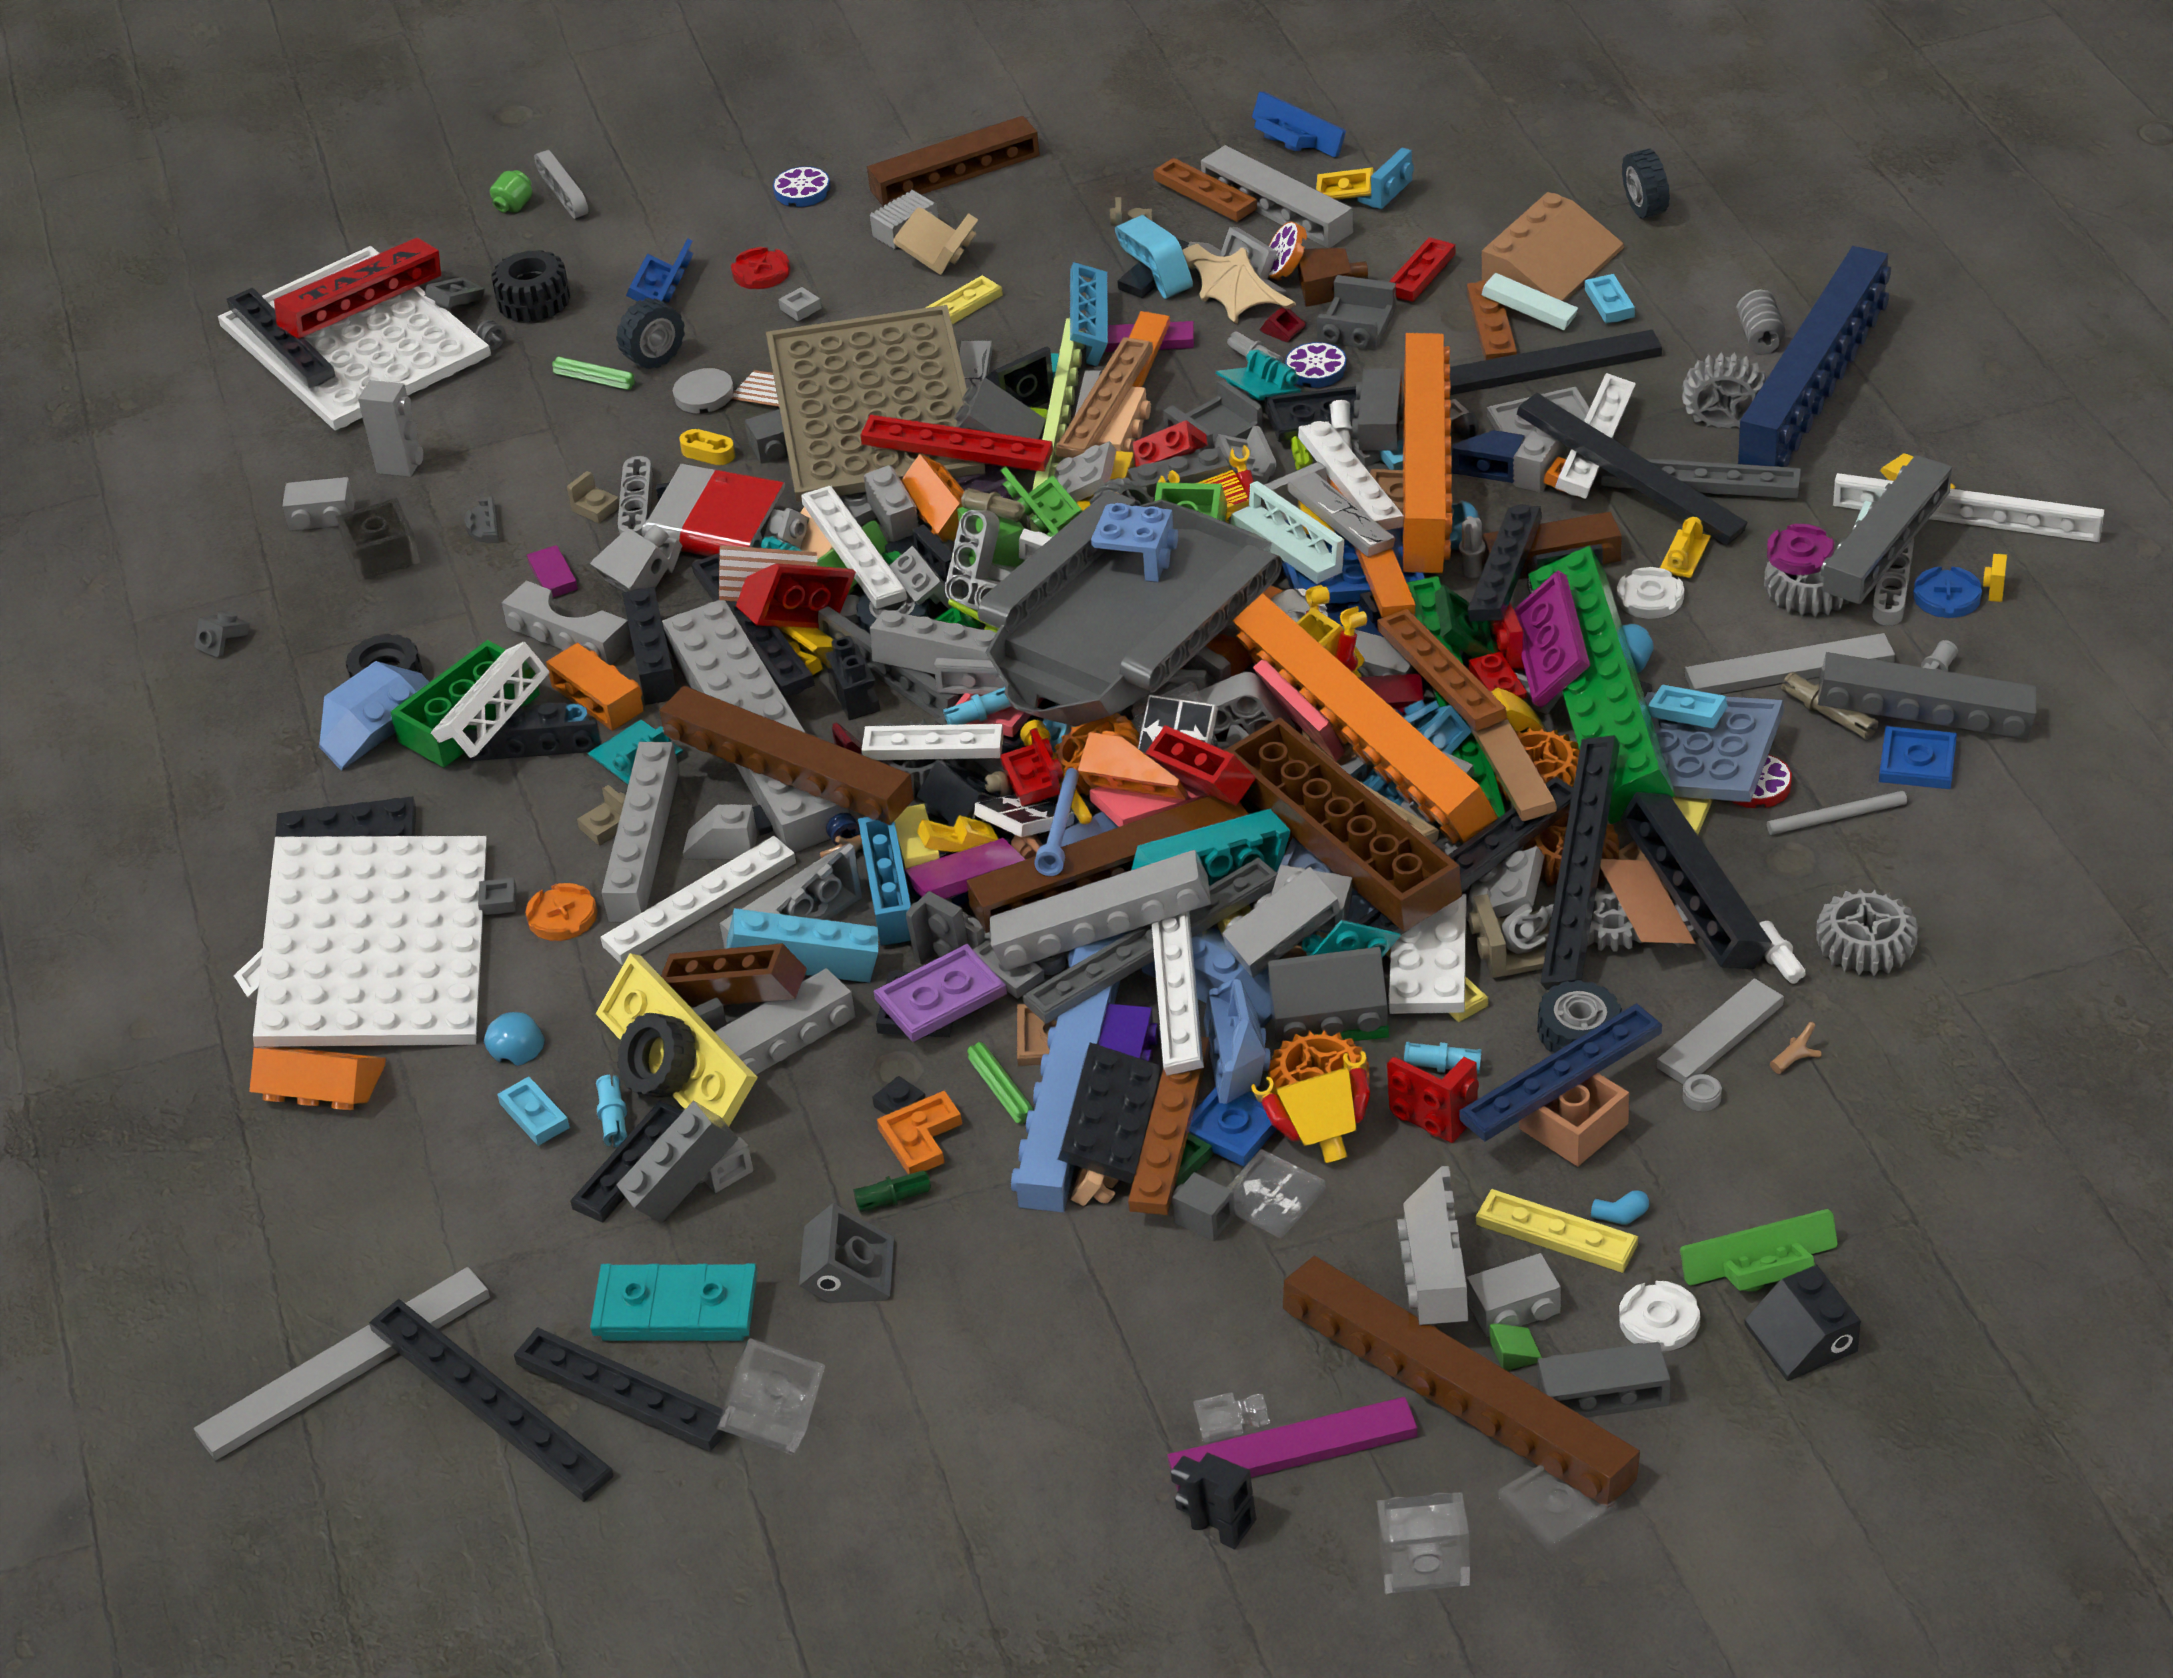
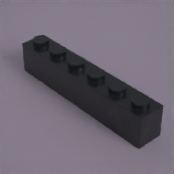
M1636 792L1620 817L1625 828L1719 966L1722 968L1755 969L1772 944L1768 935L1671 796L1667 794Z

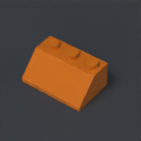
M286 1046L258 1047L253 1050L249 1092L263 1093L262 1100L285 1102V1096L297 1097V1104L319 1106V1101L324 1100L332 1101L331 1108L354 1110V1104L368 1103L385 1067L386 1058Z

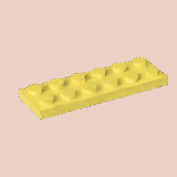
M630 953L598 1008L596 1015L619 1039L626 1032V1027L629 1023L634 1022L637 1016H643L644 1013L663 1014L685 1021L684 1024L690 1027V1032L695 1039V1065L693 1070H691L688 1082L684 1083L683 1088L679 1092L673 1093V1097L684 1109L694 1100L719 1115L729 1127L758 1077L641 955ZM657 1037L650 1050L649 1067L651 1073L658 1071L663 1060L664 1043L661 1037Z

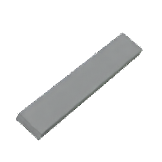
M1885 633L1689 666L1685 667V678L1691 690L1721 694L1785 683L1784 679L1790 672H1795L1804 679L1820 677L1826 652L1892 663L1895 662V653Z

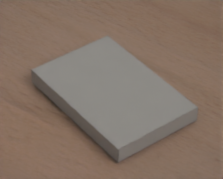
M1577 387L1541 394L1583 421L1590 409ZM1530 397L1487 407V417L1496 431L1522 434L1526 438L1534 425L1516 414L1519 405Z

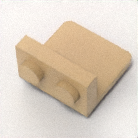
M918 207L897 233L893 242L896 246L941 275L950 262L954 265L957 263L964 252V249L961 247L965 246L967 248L974 239L976 232L973 231V228L978 219L968 213L955 230L925 209Z

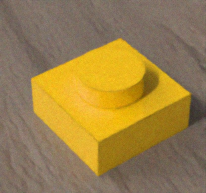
M1993 554L1992 567H1985L1983 587H1990L1988 601L2002 602L2007 555Z

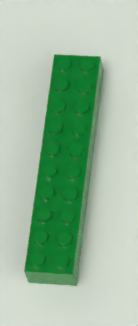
M1589 545L1549 565L1542 566L1528 575L1533 592L1558 570L1567 575L1590 666L1562 691L1579 750L1582 739L1615 735L1620 742L1608 816L1609 824L1620 821V817L1636 792L1667 794L1671 798L1676 795L1606 573Z

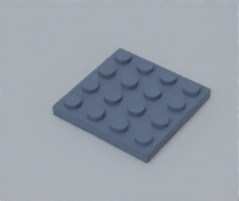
M1647 692L1645 697L1647 707L1656 693ZM1726 697L1728 707L1714 728L1651 717L1676 795L1674 797L1751 802L1784 714L1783 700Z

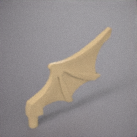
M1199 244L1191 245L1182 250L1191 270L1196 268L1200 273L1202 279V290L1199 293L1201 300L1206 302L1210 297L1219 300L1225 306L1228 318L1236 325L1238 324V315L1255 305L1273 303L1285 309L1296 306L1293 300L1272 289L1258 276L1251 265L1245 248H1240L1236 253L1225 257L1213 255Z

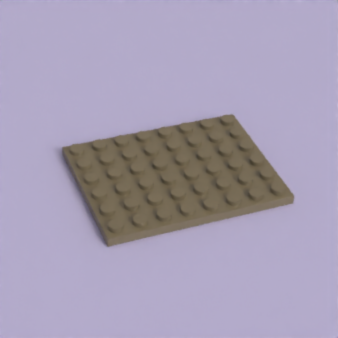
M947 305L766 332L796 502L802 501V494L832 486L838 496L866 492L864 475L887 465L892 466L900 480H902L921 453L861 445L860 435L869 415L955 427L958 422L954 417L965 403L962 398L967 391ZM921 454L942 464L953 478L985 473V464L982 462Z

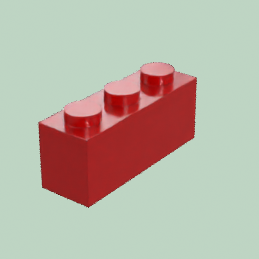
M1164 725L1145 752L1149 758L1178 778L1180 782L1234 806H1237L1256 778L1234 754Z

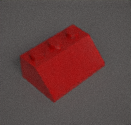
M775 563L746 577L736 607L756 625L819 629L818 611L829 606L839 614L841 613L856 571L847 568Z

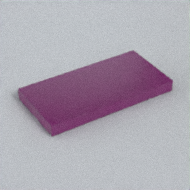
M1559 570L1514 609L1523 629L1522 660L1532 701L1540 708L1544 707L1590 666L1567 575Z

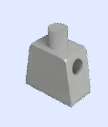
M656 524L652 526L644 537L631 529H627L595 557L590 564L605 581L622 592H630L640 588H656L670 565V560L659 549L669 538V535Z

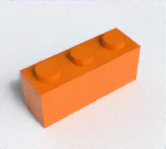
M919 454L901 482L919 510L918 516L924 522L931 525V532L937 534L943 542L948 540L955 542L959 526L957 509L963 507L961 500L964 490L942 464Z
M578 642L546 661L547 669L550 671L551 686L573 703L584 706L588 714L611 731L644 711L641 700L642 690L638 683L633 679L629 680L614 665H608L594 651H589Z

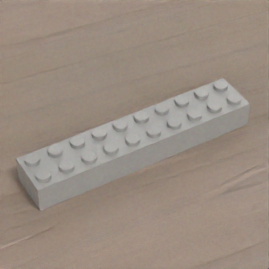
M726 601L710 602L704 606L662 620L668 650L690 688L805 732ZM735 764L758 805H761L770 820L776 836L794 853L831 839L826 833L828 821L839 813H849L848 808H842L833 802L812 796L808 792L785 785L778 780L763 774H757L748 768Z

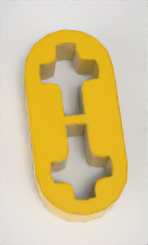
M691 429L685 431L679 437L682 454L687 458L713 465H725L732 462L735 458L733 440L727 436L700 429Z

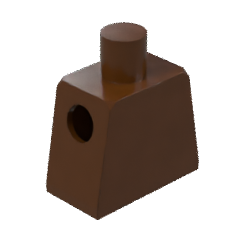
M1344 248L1304 249L1303 256L1297 265L1298 277L1306 307L1333 301L1334 281L1337 275L1368 279L1367 262L1349 263L1347 252Z

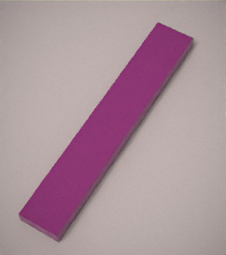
M1401 1397L1167 1455L1171 1471L1182 1456L1200 1462L1208 1452L1249 1469L1251 1477L1418 1437L1417 1426L1406 1397ZM1175 1484L1177 1491H1179L1181 1486Z

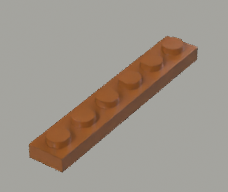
M1408 609L1377 620L1378 631L1475 731L1488 728L1507 719L1506 707Z
M1201 1037L1204 1068L1168 1076L1163 1068L1128 1200L1129 1212L1168 1215L1210 1051L1209 1037Z

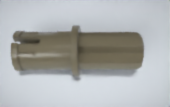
M968 488L962 495L961 503L965 509L989 510L995 513L996 516L1015 521L1021 520L1025 512V506L1020 502L1003 498L997 492L989 494Z

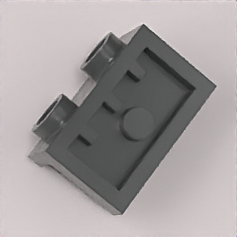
M928 891L918 902L913 903L906 912L915 961L920 964L935 952L938 956L942 957L965 944L969 945L962 908Z

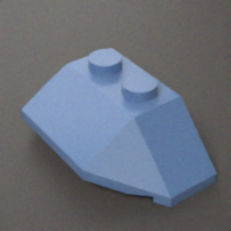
M377 661L373 662L324 696L319 748L342 771L396 733L390 711L430 682L421 673Z
M1213 927L1192 938L1197 999L1207 1003L1210 989L1219 988L1221 984L1232 979H1239L1242 981L1257 1012L1260 1028H1263L1272 1019L1268 967L1252 978L1225 946L1220 930ZM1155 960L1142 967L1143 973L1156 978Z
M1232 979L1221 984L1219 988L1209 990L1203 1021L1206 1037L1210 1039L1209 1053L1219 1103L1226 1104L1251 1091L1252 1084H1255L1256 1087L1260 1086L1262 1071H1268L1270 1065V1049L1265 1048V1028H1260L1257 1012L1242 981Z

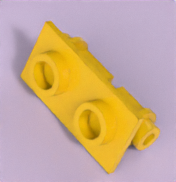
M1691 517L1684 521L1682 530H1678L1660 568L1672 572L1675 576L1692 578L1711 538V535L1702 534L1703 526L1699 518Z

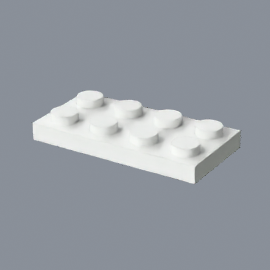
M1462 894V897L1413 926L1402 934L1391 947L1390 1014L1465 1012L1466 894Z

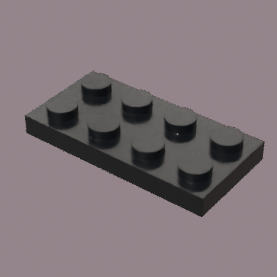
M414 796L277 813L275 837L415 836L416 804Z
M1090 1042L1085 1053L1057 1160L1131 1184L1136 1172L1161 1065Z

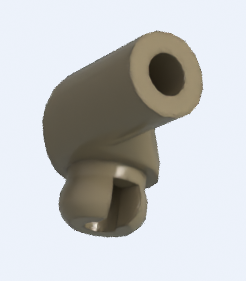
M996 771L986 776L985 781H987V785L985 787L989 793L997 792L1000 797L1009 796L1013 793V787L1004 772Z

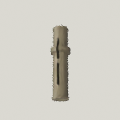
M1790 672L1784 680L1790 683V685L1782 683V691L1804 702L1805 708L1810 711L1817 710L1860 735L1865 740L1870 739L1876 732L1870 729V726L1877 728L1878 721L1862 712L1817 705L1819 684L1814 685L1795 672Z

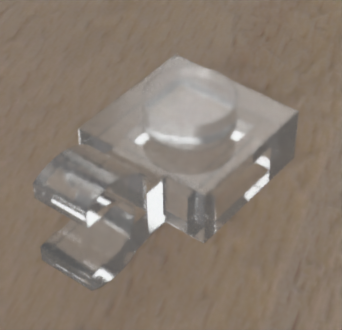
M1233 1392L1193 1402L1203 1443L1243 1434L1242 1424L1259 1427L1269 1423L1266 1411L1267 1405L1263 1394H1254L1245 1399L1235 1401Z

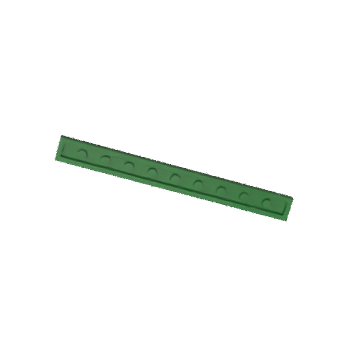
M1439 577L1406 582L1416 604L1414 616L1463 664L1459 648L1455 645H1448L1440 634L1441 627L1439 616L1436 612L1437 605L1434 594L1441 588ZM1433 688L1435 698L1439 707L1450 705ZM1471 732L1451 755L1473 765L1474 774L1471 778L1480 785L1499 818L1505 814L1495 774Z

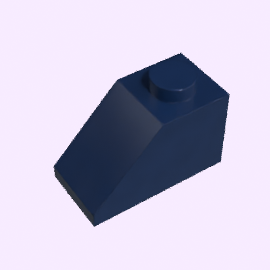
M1492 430L1454 444L1452 447V473L1513 483L1515 481L1513 479L1515 476L1513 474V457L1525 440V435Z

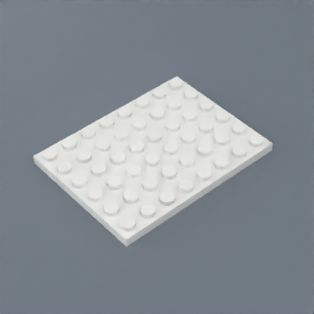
M369 246L273 290L262 297L275 309L274 299L380 253L372 246ZM419 286L305 336L304 338L334 367L336 377L325 381L323 384L308 388L231 310L218 316L220 326L334 430L346 427L350 423L362 418L358 398L369 380L404 383L408 396L491 356L487 343L445 308L437 306L434 300L424 296L425 291Z
M486 836L275 837L253 1031L254 1047L476 1045L483 913L478 907L479 881H485Z

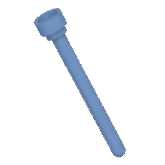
M1069 768L1065 772L1047 844L1038 849L1035 857V868L1045 876H1055L1063 869L1065 853L1061 849V844L1079 777L1078 771L1074 768Z

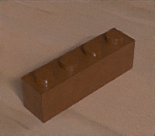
M1611 511L1541 523L1519 579L1527 578V560L1535 555L1589 545H1602L1603 564L1621 561L1622 535ZM1499 531L1483 534V541L1486 547L1483 552L1485 565Z
M781 943L669 954L661 977L692 1008L715 998H718L722 1005L796 999L807 968Z

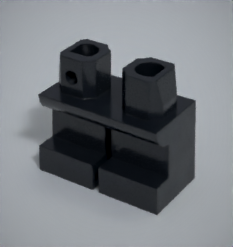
M851 636L833 640L831 642L833 651L825 653L829 683L848 720L881 711L879 700L872 688L876 679L858 645L854 644Z
M1208 1452L1200 1462L1182 1456L1171 1471L1172 1483L1181 1486L1175 1498L1176 1509L1190 1515L1193 1530H1203L1208 1526L1214 1527L1219 1530L1220 1543L1235 1550L1256 1521L1250 1470Z

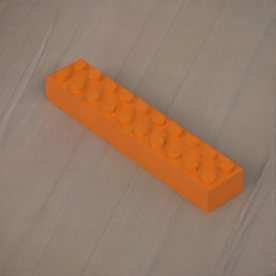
M1406 333L1403 381V572L1443 573L1444 560H1450V533H1452L1450 346H1444V334Z
M1262 593L1232 620L1240 632L1236 637L1250 651L1247 655L1256 665L1259 661L1266 660L1329 721L1342 744L1345 745L1349 741L1354 746L1352 750L1356 756L1365 764L1371 761L1375 765L1374 771L1385 783L1388 784L1392 780L1397 785L1396 791L1407 803L1410 804L1414 800L1419 805L1418 811L1428 822L1432 824L1436 820L1442 825L1440 830L1450 842L1455 844L1459 841L1461 844H1464L1498 819L1497 814L1477 782L1266 595Z

